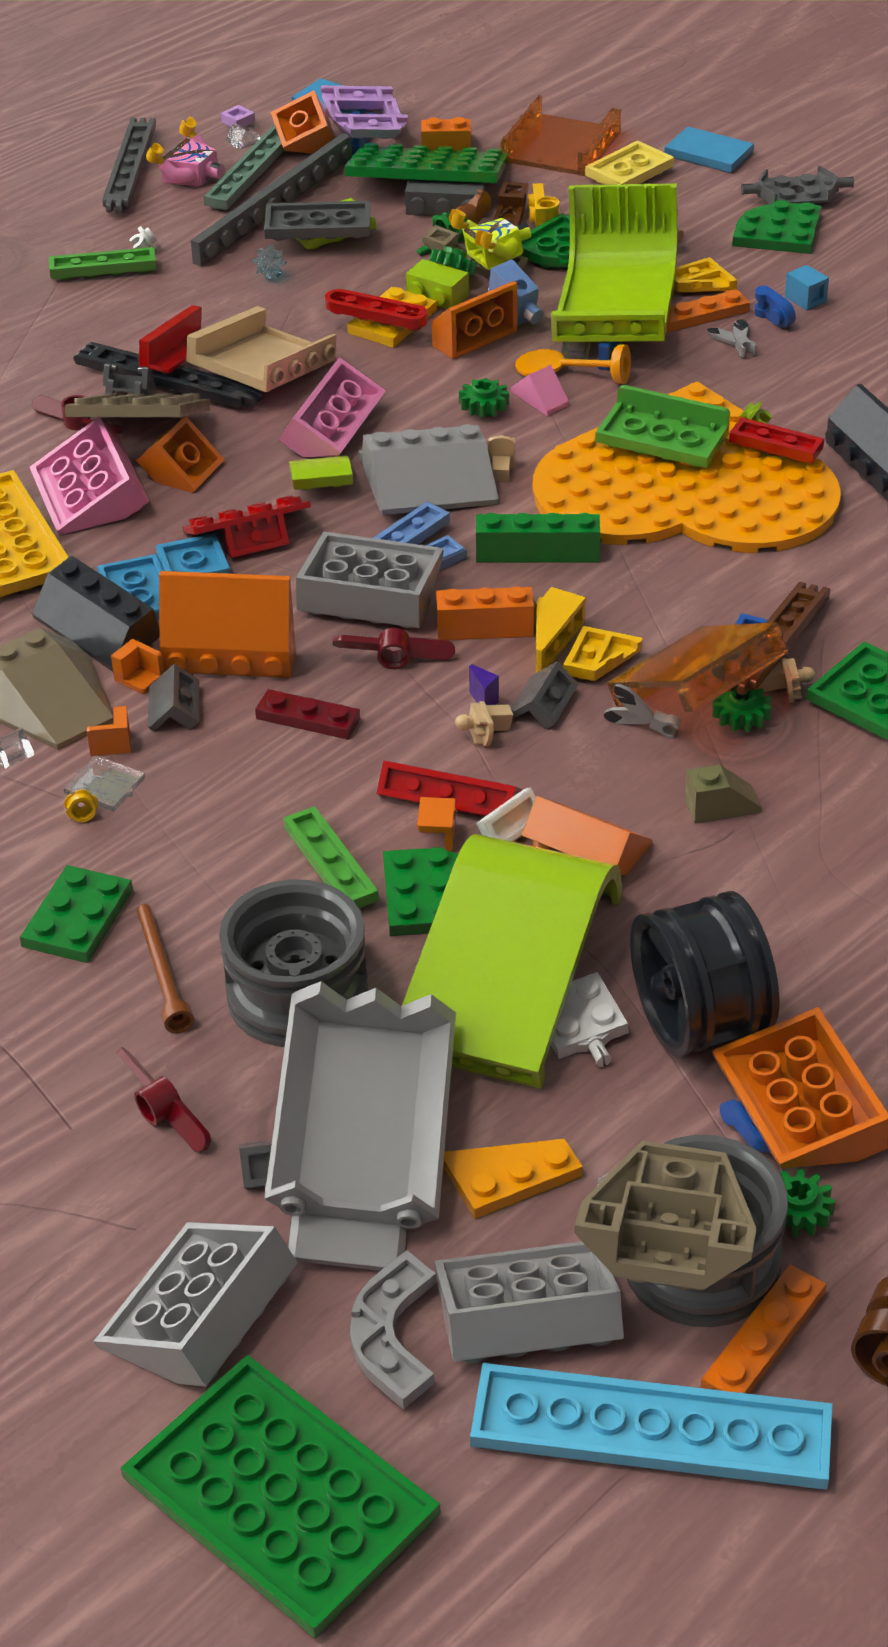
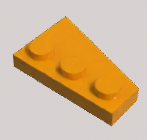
M565 1139L444 1152L443 1169L474 1219L583 1177V1166Z

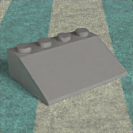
M465 424L460 427H434L425 430L407 429L402 432H376L363 435L362 466L381 515L409 513L427 501L442 509L498 504L499 498L487 444L479 425Z
M323 532L296 576L297 610L313 615L326 614L338 616L342 619L367 620L374 624L387 623L399 625L403 628H419L429 608L444 548Z
M187 1222L95 1338L94 1343L98 1348L176 1384L207 1387L209 1382L217 1376L219 1369L232 1351L240 1345L243 1336L255 1320L262 1315L266 1305L277 1290L285 1284L287 1277L298 1262L275 1226Z
M582 1241L434 1261L446 1333L454 1362L477 1363L486 1357L500 1355L520 1357L530 1351L545 1349L559 1352L568 1349L570 1346L582 1344L603 1346L609 1344L612 1340L624 1339L619 1287L613 1274Z

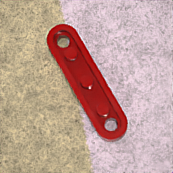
M333 289L325 294V307L333 314H344L360 320H372L381 322L384 325L400 326L411 331L421 329L428 322L427 309L421 305L345 289Z

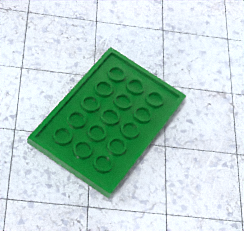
M365 143L345 165V176L497 183L508 164V153H502V149L489 148L487 152H479L478 148L464 147L463 151H456L451 146H439L438 150H428L426 145H414L413 149L403 148L402 144H389L388 148L379 147L378 143Z
M248 1354L120 1467L122 1477L314 1639L441 1514L438 1501Z

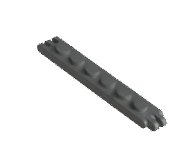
M131 117L103 196L102 203L103 207H106V212H113L114 207H116V212L122 213L124 208H129L156 128V118H150L149 122H147L146 118H140V121L137 122V118Z

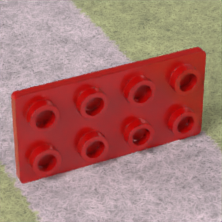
M293 495L277 498L276 505L271 503L265 504V502L248 505V511L246 512L231 509L218 512L219 518L216 519L207 516L189 519L190 525L182 527L183 533L195 535L222 528L228 556L233 558L290 544L283 514L310 508L311 503L310 501L301 500L300 496L293 497Z

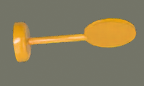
M619 344L614 348L611 360L565 359L563 354L556 350L538 349L521 355L515 362V369L519 374L528 376L549 365L552 366L554 372L559 371L563 366L610 368L613 381L617 384L625 385L628 382L631 371V353L628 345Z

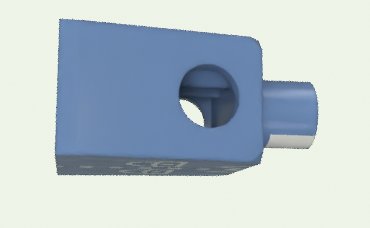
M512 259L491 268L488 292L512 281L517 282V327L526 322L537 324L543 317V311L537 307L538 286Z

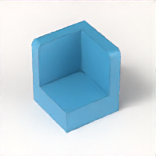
M808 265L795 269L786 275L785 297L805 310L814 308L827 302L829 277Z

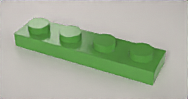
M154 247L49 256L51 279L67 280L71 277L80 276L91 278L103 274L121 275L125 272L137 271L139 273H146L150 270H157Z
M315 806L283 817L285 830L324 883L344 892L355 902L358 908L379 901L377 888Z

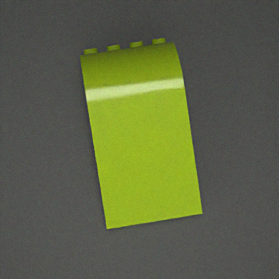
M677 183L569 185V264L558 309L551 313L552 342L665 341L677 266Z
M473 834L467 839L453 866L402 1004L403 1006L432 994L456 1012L452 1067L542 1089L546 1077L544 1064L601 895L611 897L612 904L619 905L623 890L618 865L480 834Z

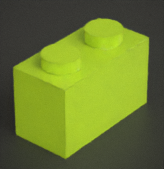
M422 259L406 273V291L422 294L427 298L437 300V307L449 309L462 303L469 297V272Z

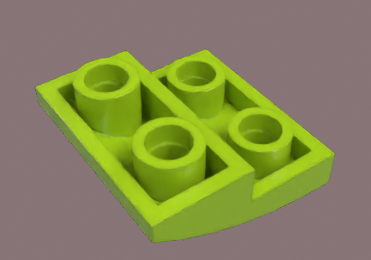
M348 456L289 461L293 490H311L318 487H341L353 484V474Z

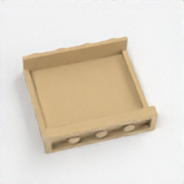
M256 306L187 335L186 362L268 392L335 361L337 335L331 334L312 343L266 326V309Z

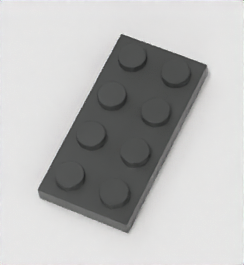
M370 201L266 203L265 239L276 241L286 238L308 240L323 237L326 239H336L337 237L359 239L364 236H370Z

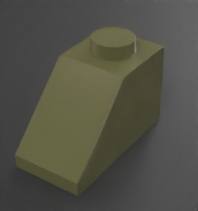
M722 765L686 770L685 803L694 824L761 813L762 807L752 785Z

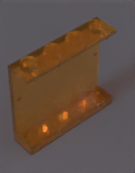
M538 95L524 114H521L515 125L511 126L506 136L502 137L500 148L503 153H508V163L585 176V166L601 159L621 132V109L611 108L601 123L598 124L542 114V96Z
M777 622L700 626L607 682L616 707H625L616 698L614 693L616 684H622L631 688L642 700L662 687H676L684 711L694 712L786 655L788 651Z

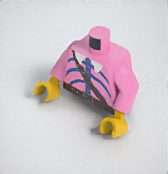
M189 116L186 123L182 120L179 127L180 134L191 139H184L163 157L161 156L164 149L158 143H153L146 154L148 162L160 165L158 168L162 171L163 182L201 187L212 177L221 179L224 176L225 166L217 162V151L209 147L202 136L194 131L197 122L193 117Z

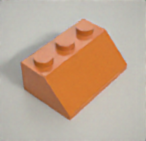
M517 282L507 283L453 306L432 321V346L453 360L517 332Z
M483 587L479 589L436 591L438 639L466 640L534 637L532 587Z
M536 796L522 832V836L533 840L531 846L548 850L554 848L566 854L618 865L621 875L625 876L648 850L653 840L540 796Z

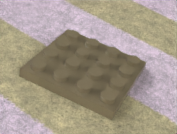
M105 393L74 398L75 403L65 405V417H183L210 411L209 399H201V395L198 393L173 396L171 393L145 396L143 393L119 396L115 393Z

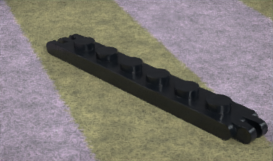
M89 342L73 357L74 362L81 366L104 372L105 363L117 364L118 371H112L113 374L142 377V374H138L139 354ZM179 366L171 373L151 369V377L154 378L155 387H162L184 394L198 393L201 395V399H209L225 406L253 408L263 398L262 392L254 387L193 368Z

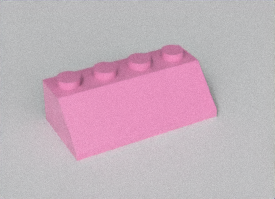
M339 357L292 418L279 441L302 457L339 456L386 390Z

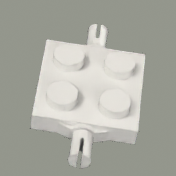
M598 972L574 980L571 983L551 1043L558 1059L574 1053L589 1051L595 1059L597 1066L604 1067L603 1061L605 1065H608L612 1060L604 1045L614 1038L629 1033L628 1022Z

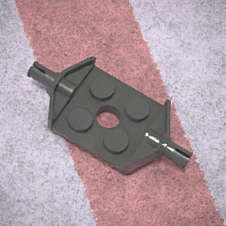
M818 166L817 175L802 174L795 177L780 175L775 178H769L768 169H765L759 178V182L741 184V194H757V197H761L769 204H773L777 200H785L788 203L797 204L805 202L826 203L832 201L835 193L839 192V188H853L854 177H838L824 167Z

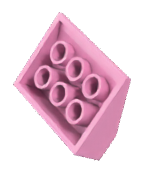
M97 417L30 466L35 482L59 535L126 519L131 514L141 510L149 502L120 438L101 417Z

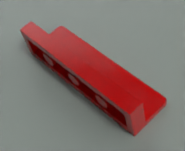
M189 306L139 340V366L171 373L185 363L187 358V335L201 330L202 307Z
M383 760L376 794L420 803V797L455 799L457 811L487 816L522 791V789L513 785Z

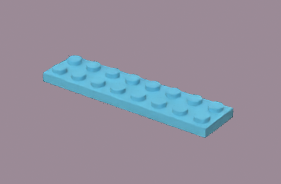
M483 1363L470 1434V1447L827 1490L833 1403Z

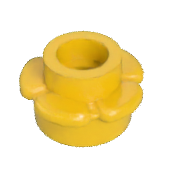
M79 789L74 794H69L64 801V807L67 808V816L80 823L91 820L98 808L97 797L91 795L85 789ZM82 802L84 806L79 807L78 804Z

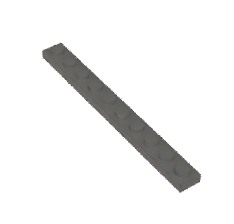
M345 133L340 134L191 240L193 264L203 266L264 222L266 203H290L350 160L353 152L351 136Z

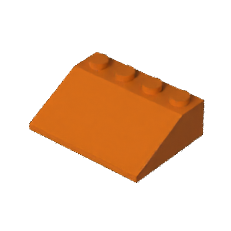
M160 571L159 629L160 652L163 656L164 672L173 664H176L188 673L291 678L296 657L290 576Z
M819 1007L712 1050L714 1058L781 1169L858 1162L888 1149V1112Z

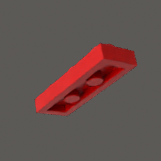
M743 417L738 420L729 435V442L741 445L742 447L754 448L772 455H781L796 459L799 462L812 464L824 447V438Z

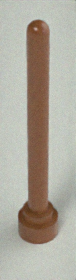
M141 904L137 908V914L166 1003L161 1013L164 1026L171 1033H182L192 1027L194 1016L190 1005L179 997L151 907L148 904Z

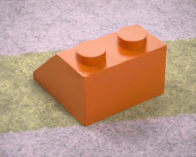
M314 90L270 112L285 151L313 154L336 138L326 109Z
M432 117L427 120H421V145L428 146V150H438L439 146H451L453 150L463 151L464 147H471V119L463 117L439 119Z
M184 416L167 429L136 461L156 483L193 493L225 459L189 418Z

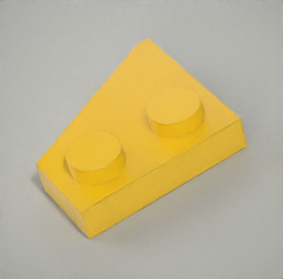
M708 257L676 267L674 289L677 292L737 290L738 280L712 258Z
M583 626L563 664V668L572 677L596 681L642 650L643 638Z

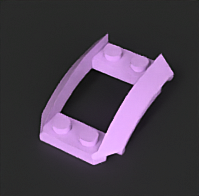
M321 85L320 90L328 116L342 133L349 134L351 137L359 139L396 138L408 122V115L400 113L396 99L393 98L392 86ZM340 109H380L381 114H342Z

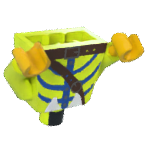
M452 209L448 218L453 228H463L467 254L487 270H491L493 267L522 255L521 241L531 237V231L527 223L514 226L506 219L500 218L477 225L470 220L465 222L466 214L457 209Z

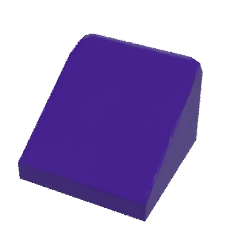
M471 664L469 666V692L477 703L484 701L486 705H496L499 702V676Z

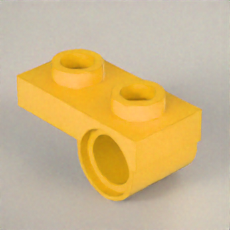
M534 183L533 194H528L530 222L535 223L536 228L559 215L560 201L557 198L544 196L543 183Z

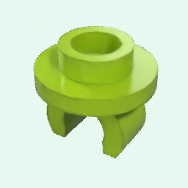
M758 401L755 405L750 402L740 417L767 424L772 415L764 409H759L762 403Z

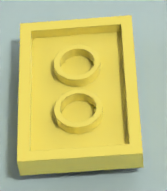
M637 140L585 166V176L604 185L640 184L673 167L674 157Z

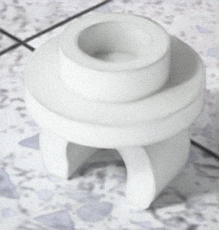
M142 226L138 227L140 233L132 236L129 240L134 249L148 248L149 245L155 249L157 246L154 242L158 239L149 227L145 230Z

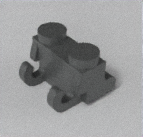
M104 364L103 386H106L105 393L126 392L143 393L145 396L153 395L155 383L154 378L151 377L150 367H138V374H142L141 377L113 374L112 371H118V365Z

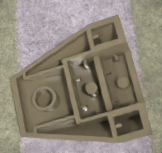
M39 628L0 645V724L58 750L87 736V727L110 725L114 723L112 711L90 656L73 640Z
M642 1140L581 1202L574 1233L615 1277L626 1278L638 1283L652 1282L671 1285L682 1290H704L752 1260L756 1226L725 1152Z

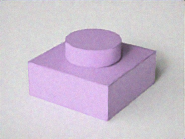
M240 105L220 113L221 122L236 130L243 129L255 122V112Z

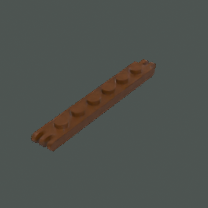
M798 582L725 671L723 676L724 690L733 692L738 687L737 693L745 695L749 689L756 691L827 602L830 596V588L823 587L818 592V585L811 584L806 589V583Z

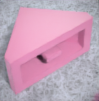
M551 365L529 374L511 387L513 394L546 416L569 406V400Z

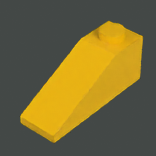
M551 587L543 597L538 598L534 607V614L537 616L536 673L551 665L584 625L586 597Z

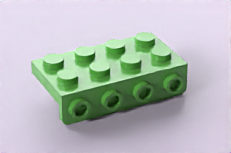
M621 385L617 391L616 404L595 432V442L606 444L609 447L632 450L639 454L661 457L665 460L687 463L694 467L707 468L729 434L730 411L725 407Z

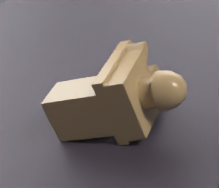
M503 435L490 437L488 439V453L495 482H509L510 468L515 469V438Z
M783 658L781 663L774 667L759 686V689L763 688L764 692L785 688L789 703H794V700L802 698L800 682L808 683L812 681L816 673L811 667L797 669L794 658Z
M484 701L471 703L469 715H459L455 719V726L464 731L469 729L474 745L489 747L493 740L494 731L510 730L513 713L509 704L486 705Z

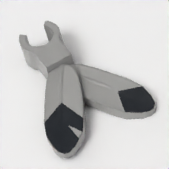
M740 319L734 322L733 333L720 328L707 329V334L711 338L734 345L740 357L745 358L746 352H751L753 356L756 355V343L747 338L748 323L745 320Z
M622 684L615 685L614 693L616 698L625 707H612L606 710L603 715L605 719L616 724L650 723L649 728L660 732L663 736L667 738L675 737L681 723V719L678 716L668 715L658 710L654 714L652 709L631 688Z

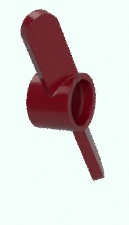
M38 395L32 400V408L37 413L64 422V426L71 430H81L96 419L95 417H65V405L75 403L74 398L85 397L83 395H71L62 401ZM105 421L114 433L121 434L123 432L122 426Z
M399 628L386 629L379 635V638L335 635L332 643L335 647L378 651L377 659L379 663L388 669L403 668L408 664L410 657L449 660L455 654V646L449 640L409 637L404 630ZM398 647L401 648V650L392 651L386 648Z
M121 1047L116 1052L117 1055L144 1085V1087L134 1093V1099L146 1121L155 1126L166 1119L194 1151L207 1150L211 1144L208 1130L181 1101L176 1088L170 1080L164 1076L154 1080L128 1050Z

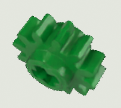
M447 246L444 248V251L433 249L429 261L469 272L470 277L473 276L477 263L467 259L468 254L466 252Z
M487 378L473 379L472 385L463 384V390H459L461 410H469L470 416L474 414L481 418L490 415L496 416L497 410L505 412L506 405H509L507 385L499 386V380L492 381Z
M722 686L720 694L713 695L712 717L720 718L719 726L729 724L733 732L738 729L750 732L753 725L763 728V722L770 720L771 697L764 696L763 688L756 691L749 689L745 695L737 693L738 687L733 692H728Z
M803 1169L797 1171L796 1177H790L789 1173L785 1170L781 1171V1177L787 1190L788 1211L786 1227L791 1229L793 1238L798 1237L801 1229H805L810 1236H815L816 1224L822 1228H827L830 1216L834 1215L835 1200L831 1198V1185L819 1187L820 1175L816 1174L807 1179L804 1177Z

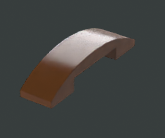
M503 181L493 221L504 218L514 226L521 224L527 200L528 183Z

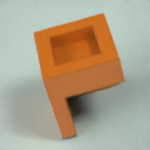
M131 639L111 655L114 681L141 694H146L149 691L150 685L164 673L162 653L134 639Z
M127 706L113 707L114 724L87 727L90 756L131 753Z
M420 797L417 830L423 833H445L446 851H453L456 829L455 799Z

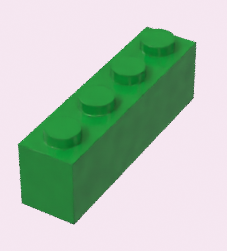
M476 514V563H600V514Z

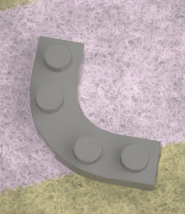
M408 1250L379 1271L362 1288L351 1311L350 1325L352 1351L360 1369L375 1386L403 1410L435 1384L434 1373L408 1352L395 1337L394 1333L396 1320L403 1311L436 1284V1273Z

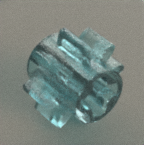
M271 244L267 247L266 251L262 247L256 251L260 256L252 260V263L256 264L258 269L256 274H264L266 280H269L273 273L277 277L283 273L279 268L287 264V261L283 260V250L278 251Z

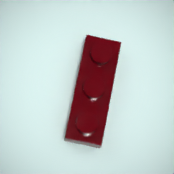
M267 689L255 708V715L258 720L347 740L360 721V709Z

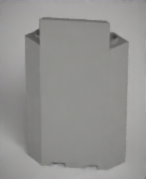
M321 981L292 993L264 1199L280 1208L283 1213L292 1216L288 1248L296 1261L381 1271L405 1252L407 1229L418 1228L421 1224L439 1219L456 1012L432 994L401 1006L377 988L346 1000Z

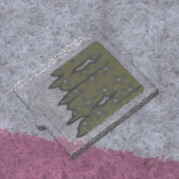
M95 755L82 770L76 771L77 775L63 789L64 794L67 795L74 794L79 789L88 790L91 795L97 797L98 806L114 812L127 797L133 796V791L145 779V773Z

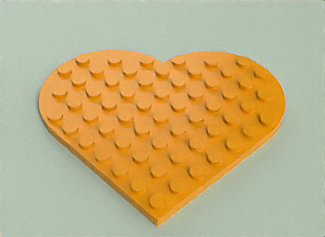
M698 381L668 395L729 409V434L707 468L694 467L679 461L665 460L661 457L639 454L632 450L609 447L606 444L595 442V432L599 428L597 427L563 444L557 445L541 459L533 474L532 493L535 498V505L541 514H600V538H602V543L613 545H627V540L644 539L646 543H651L682 533L710 547H714L716 543L732 546V552L758 553V548L775 547L776 551H782L803 545L823 534L833 524L834 516L839 512L841 497L840 485L835 474L818 458H816L813 464L799 462L796 459L772 455L765 451L745 448L729 442L730 431L741 418L740 415L743 410Z

